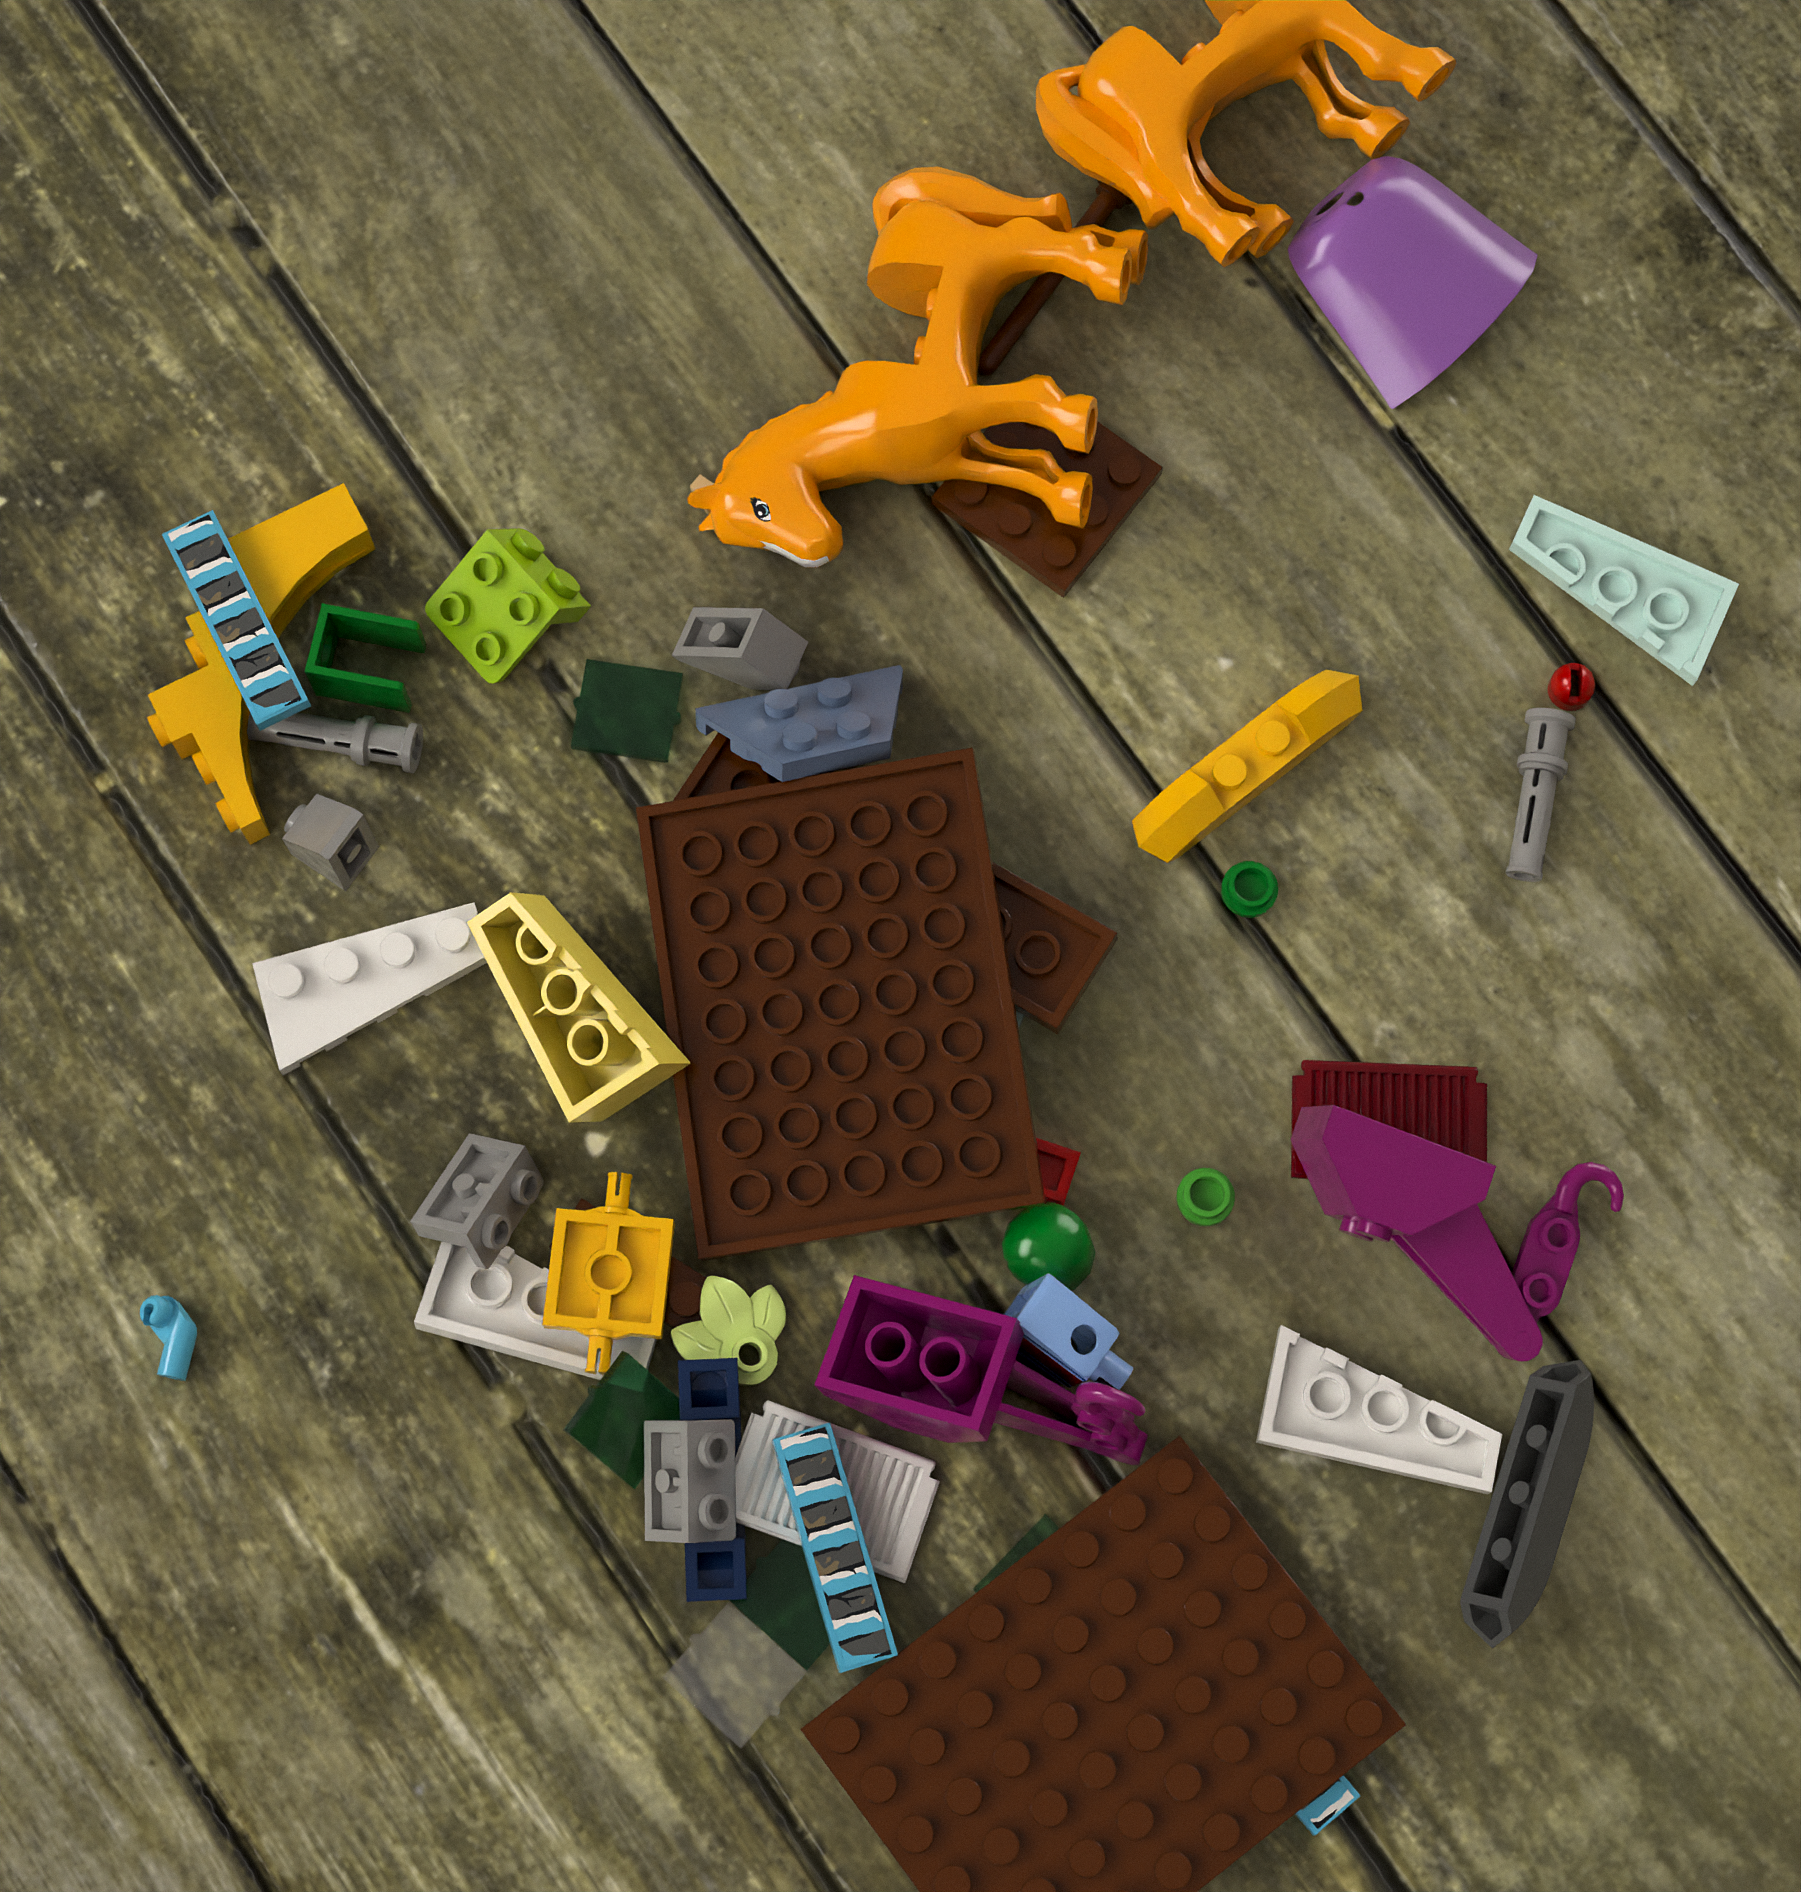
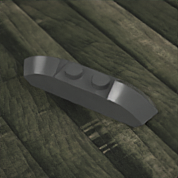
M1581 1360L1542 1366L1529 1376L1460 1599L1464 1622L1491 1648H1494L1512 1634L1527 1619L1546 1587L1589 1448L1593 1426L1594 1393L1592 1377Z

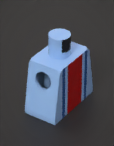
M1049 1273L1022 1287L1003 1314L1017 1318L1020 1321L1024 1336L1018 1354L1064 1386L1070 1388L1087 1381L1089 1378L1093 1382L1120 1390L1133 1371L1131 1365L1109 1350L1119 1335L1117 1328ZM1071 1339L1076 1344L1077 1352L1073 1349L1071 1345Z

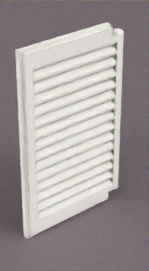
M767 1400L763 1405L764 1413L762 1416L751 1413L735 1457L736 1523L802 1546L771 1440L829 1422ZM830 1423L874 1573L905 1583L940 1482L929 1477L930 1473L935 1469L936 1462Z

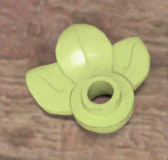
M708 1276L704 1281L700 1295L701 1320L685 1323L672 1329L670 1334L673 1344L685 1360L738 1358L739 1385L753 1386L760 1384L770 1377L777 1365L778 1350L775 1340L782 1332L786 1322V1310L782 1298L772 1285L762 1287L749 1298L744 1289L735 1282L723 1277ZM751 1345L758 1350L759 1361L756 1365L748 1366L741 1362L739 1350L742 1346Z

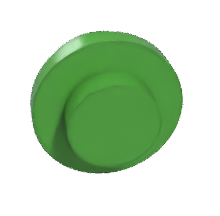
M1199 1168L1191 1171L1182 1179L1177 1189L1176 1201L1181 1214L1189 1222L1198 1226H1213L1225 1220L1230 1214L1235 1202V1192L1230 1180L1223 1173L1211 1168Z

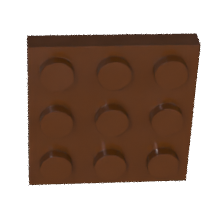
M1098 421L1093 446L1089 454L1065 448L1056 434L1043 427L1026 422H1008L989 426L983 435L993 444L1009 449H1043L1050 451L1058 465L1065 472H1084L1092 476L1091 507L1084 529L1056 521L1042 499L1025 491L1003 485L962 479L945 480L932 496V505L1064 598L1162 474L1163 467Z

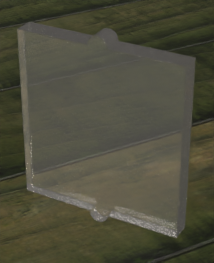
M728 1602L700 1635H691V1646L663 1678L736 1745L742 1748L769 1716L776 1717L779 1715V1704L807 1672Z

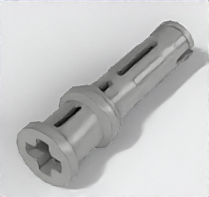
M1552 708L1528 709L1525 713V723L1529 725L1525 753L1518 756L1517 767L1519 768V773L1523 776V782L1515 819L1509 865L1506 868L1507 876L1516 880L1538 882L1543 878L1542 869L1551 825L1557 781L1562 780L1564 775L1567 774L1568 763L1564 760L1568 731L1575 728L1576 718L1565 711Z
M298 712L260 731L251 713L248 718L247 736L251 741L272 742L350 755L351 760L355 761L358 765L368 766L373 761L402 766L403 772L412 774L416 771L421 758L423 728L419 723L411 722L408 727L377 723L376 718L369 715L358 717L355 722Z

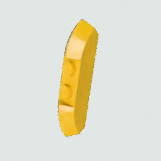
M1326 669L1307 679L1277 700L1177 778L1132 820L1138 847L1166 863L1182 856L1347 727L1363 711L1359 676Z

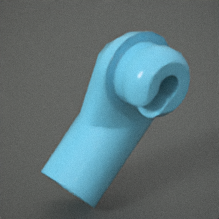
M150 1296L141 1305L140 1319L144 1325L152 1328L164 1344L157 1375L186 1381L197 1338L196 1324L176 1299L170 1296Z

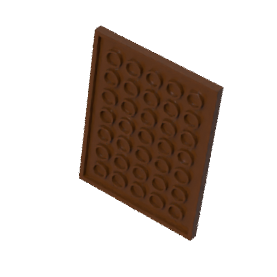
M972 747L798 778L785 782L636 807L667 1036L691 1063L674 1074L673 1079L699 1260H713L1046 1205L976 755Z
M1179 1435L800 1730L919 1892H1198L1406 1726V1724Z

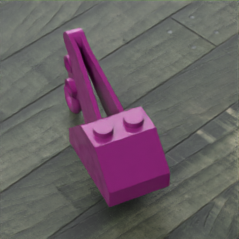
M1336 1105L1302 1107L1291 1137V1143L1324 1214L1342 1221L1339 1231L1371 1242L1373 1238L1384 1242H1390V1239H1392L1496 1348L1498 1353L1509 1360H1532L1539 1354L1542 1348L1543 1338L1537 1322L1540 1317L1548 1315L1558 1306L1580 1242L1577 1200L1582 1186L1589 1181L1603 1183L1611 1195V1210L1619 1212L1622 1209L1624 1192L1622 1183L1616 1173L1604 1164L1594 1162L1577 1164L1565 1172L1557 1185L1555 1193L1530 1220L1511 1273L1477 1205L1486 1199L1496 1169L1495 1165Z
M856 1275L853 1276L814 1384L824 1396L889 1426L947 1443L987 1441L993 1423L1085 1448L1122 1463L1139 1465L1148 1435L1139 1430L1134 1423L1135 1416L1133 1414L1136 1416L1144 1415L1145 1407L1133 1396L1111 1386L1091 1381L1081 1383L1077 1387L1075 1395L1016 1361L1015 1359L1024 1336L1020 1321L1017 1318ZM1005 1388L1076 1421L1079 1426L1091 1432L1002 1403L1001 1400Z

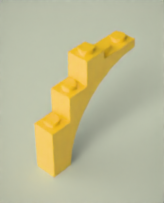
M344 483L228 538L278 639L306 600L339 571L375 550L369 530ZM197 611L185 617L194 636L184 641L199 670L148 694L156 713L148 716L147 720L161 747L172 743L181 759L192 756L206 785L214 781L217 782L225 798L215 802L228 830L232 833L241 829L251 845L269 836L270 832L255 795L249 756L250 740L247 736L250 711L201 612Z

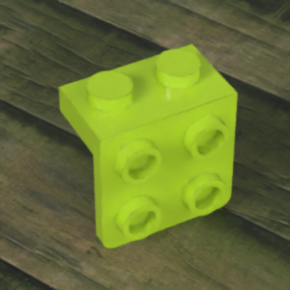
M521 528L487 529L425 606V612L430 620L485 681L492 684L505 680L551 624L579 622L591 607L579 593L580 585L574 577L563 569L556 568L543 554L545 549L541 541L531 532Z

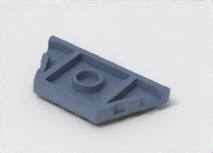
M901 665L841 678H828L821 682L789 689H775L765 694L695 708L696 727L704 735H708L716 730L730 739V749L732 752L745 760L758 763L763 771L781 782L889 759L893 745V729L896 728L898 717V701L903 689V669Z

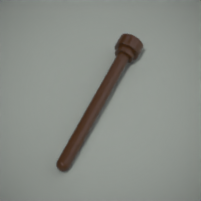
M1097 180L1099 183L1096 188L1098 196L1075 227L1091 224L1102 227L1114 209H1121L1124 204L1129 205L1133 201L1114 187ZM1047 272L1036 278L980 354L978 372L981 375L989 376L996 371L1065 275Z

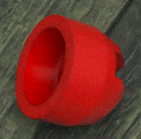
M1577 663L1560 666L1553 673L1548 683L1550 700L1558 708L1566 711H1576L1586 706L1595 691V680L1592 672L1585 665ZM1571 674L1578 676L1579 696H1570Z

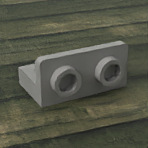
M469 1133L410 1222L418 1236L466 1247L477 1267L489 1269L500 1251L509 1242L511 1234L529 1206L537 1199L544 1180L525 1145Z
M733 1420L644 1421L645 1541L698 1543L735 1539V1423Z

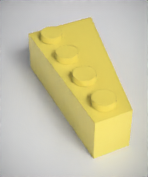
M510 892L467 922L569 1123L604 1121L691 1064L544 895Z

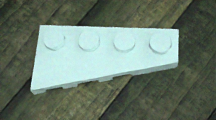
M1536 495L1533 496L1509 548L1511 552L1692 686L1698 680L1739 583Z

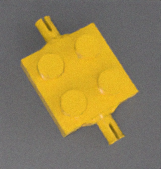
M609 1172L607 1175L605 1207L600 1206L586 1211L556 1208L542 1325L547 1329L576 1331L589 1338L585 1372L590 1374L597 1373L599 1351H601L598 1372L600 1375H610L613 1340H620L630 1336L662 1339L675 1221L669 1218L643 1216L628 1209L633 1175L622 1172L619 1195H617L618 1172Z

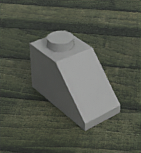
M693 607L672 656L680 662L752 690L788 689L791 681L798 673L800 660L808 641L763 608Z
M316 794L308 805L301 804L293 811L285 824L284 831L286 834L282 838L291 855L345 892L379 848L364 814L353 807Z

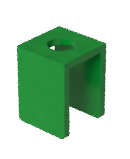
M322 603L304 671L315 695L410 713L412 703L404 683L332 669L331 667L339 638L425 653L427 644L419 623L412 620Z

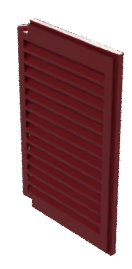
M1302 1060L1301 1069L1303 1075L1292 1076L1291 1137L1302 1107L1336 1105L1487 1162V1083L1476 1082L1478 1076L1477 1067ZM1291 1143V1178L1308 1179Z

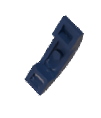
M738 1358L678 1360L680 1420H733L735 1423L736 1457L742 1440ZM736 1523V1537L734 1540L685 1543L687 1602L747 1599L746 1536L744 1525Z

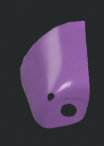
M1390 156L1372 159L1318 203L1308 214L1288 247L1290 261L1304 286L1364 368L1391 409L1396 408L1422 390L1446 370L1484 333L1521 291L1532 274L1537 259L1536 253L1490 221L1436 178L1408 161ZM1357 192L1363 194L1364 199L1360 204L1356 206L1347 205L1348 201ZM1343 193L1342 197L1331 208L1318 215L1320 210L1330 200Z

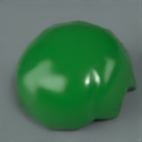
M1052 1202L1021 1210L1007 1224L1002 1241L1004 1259L1007 1262V1268L1018 1281L1028 1285L1049 1273L1071 1291L1075 1290L1091 1273L1096 1253L1089 1230L1081 1218L1063 1205Z

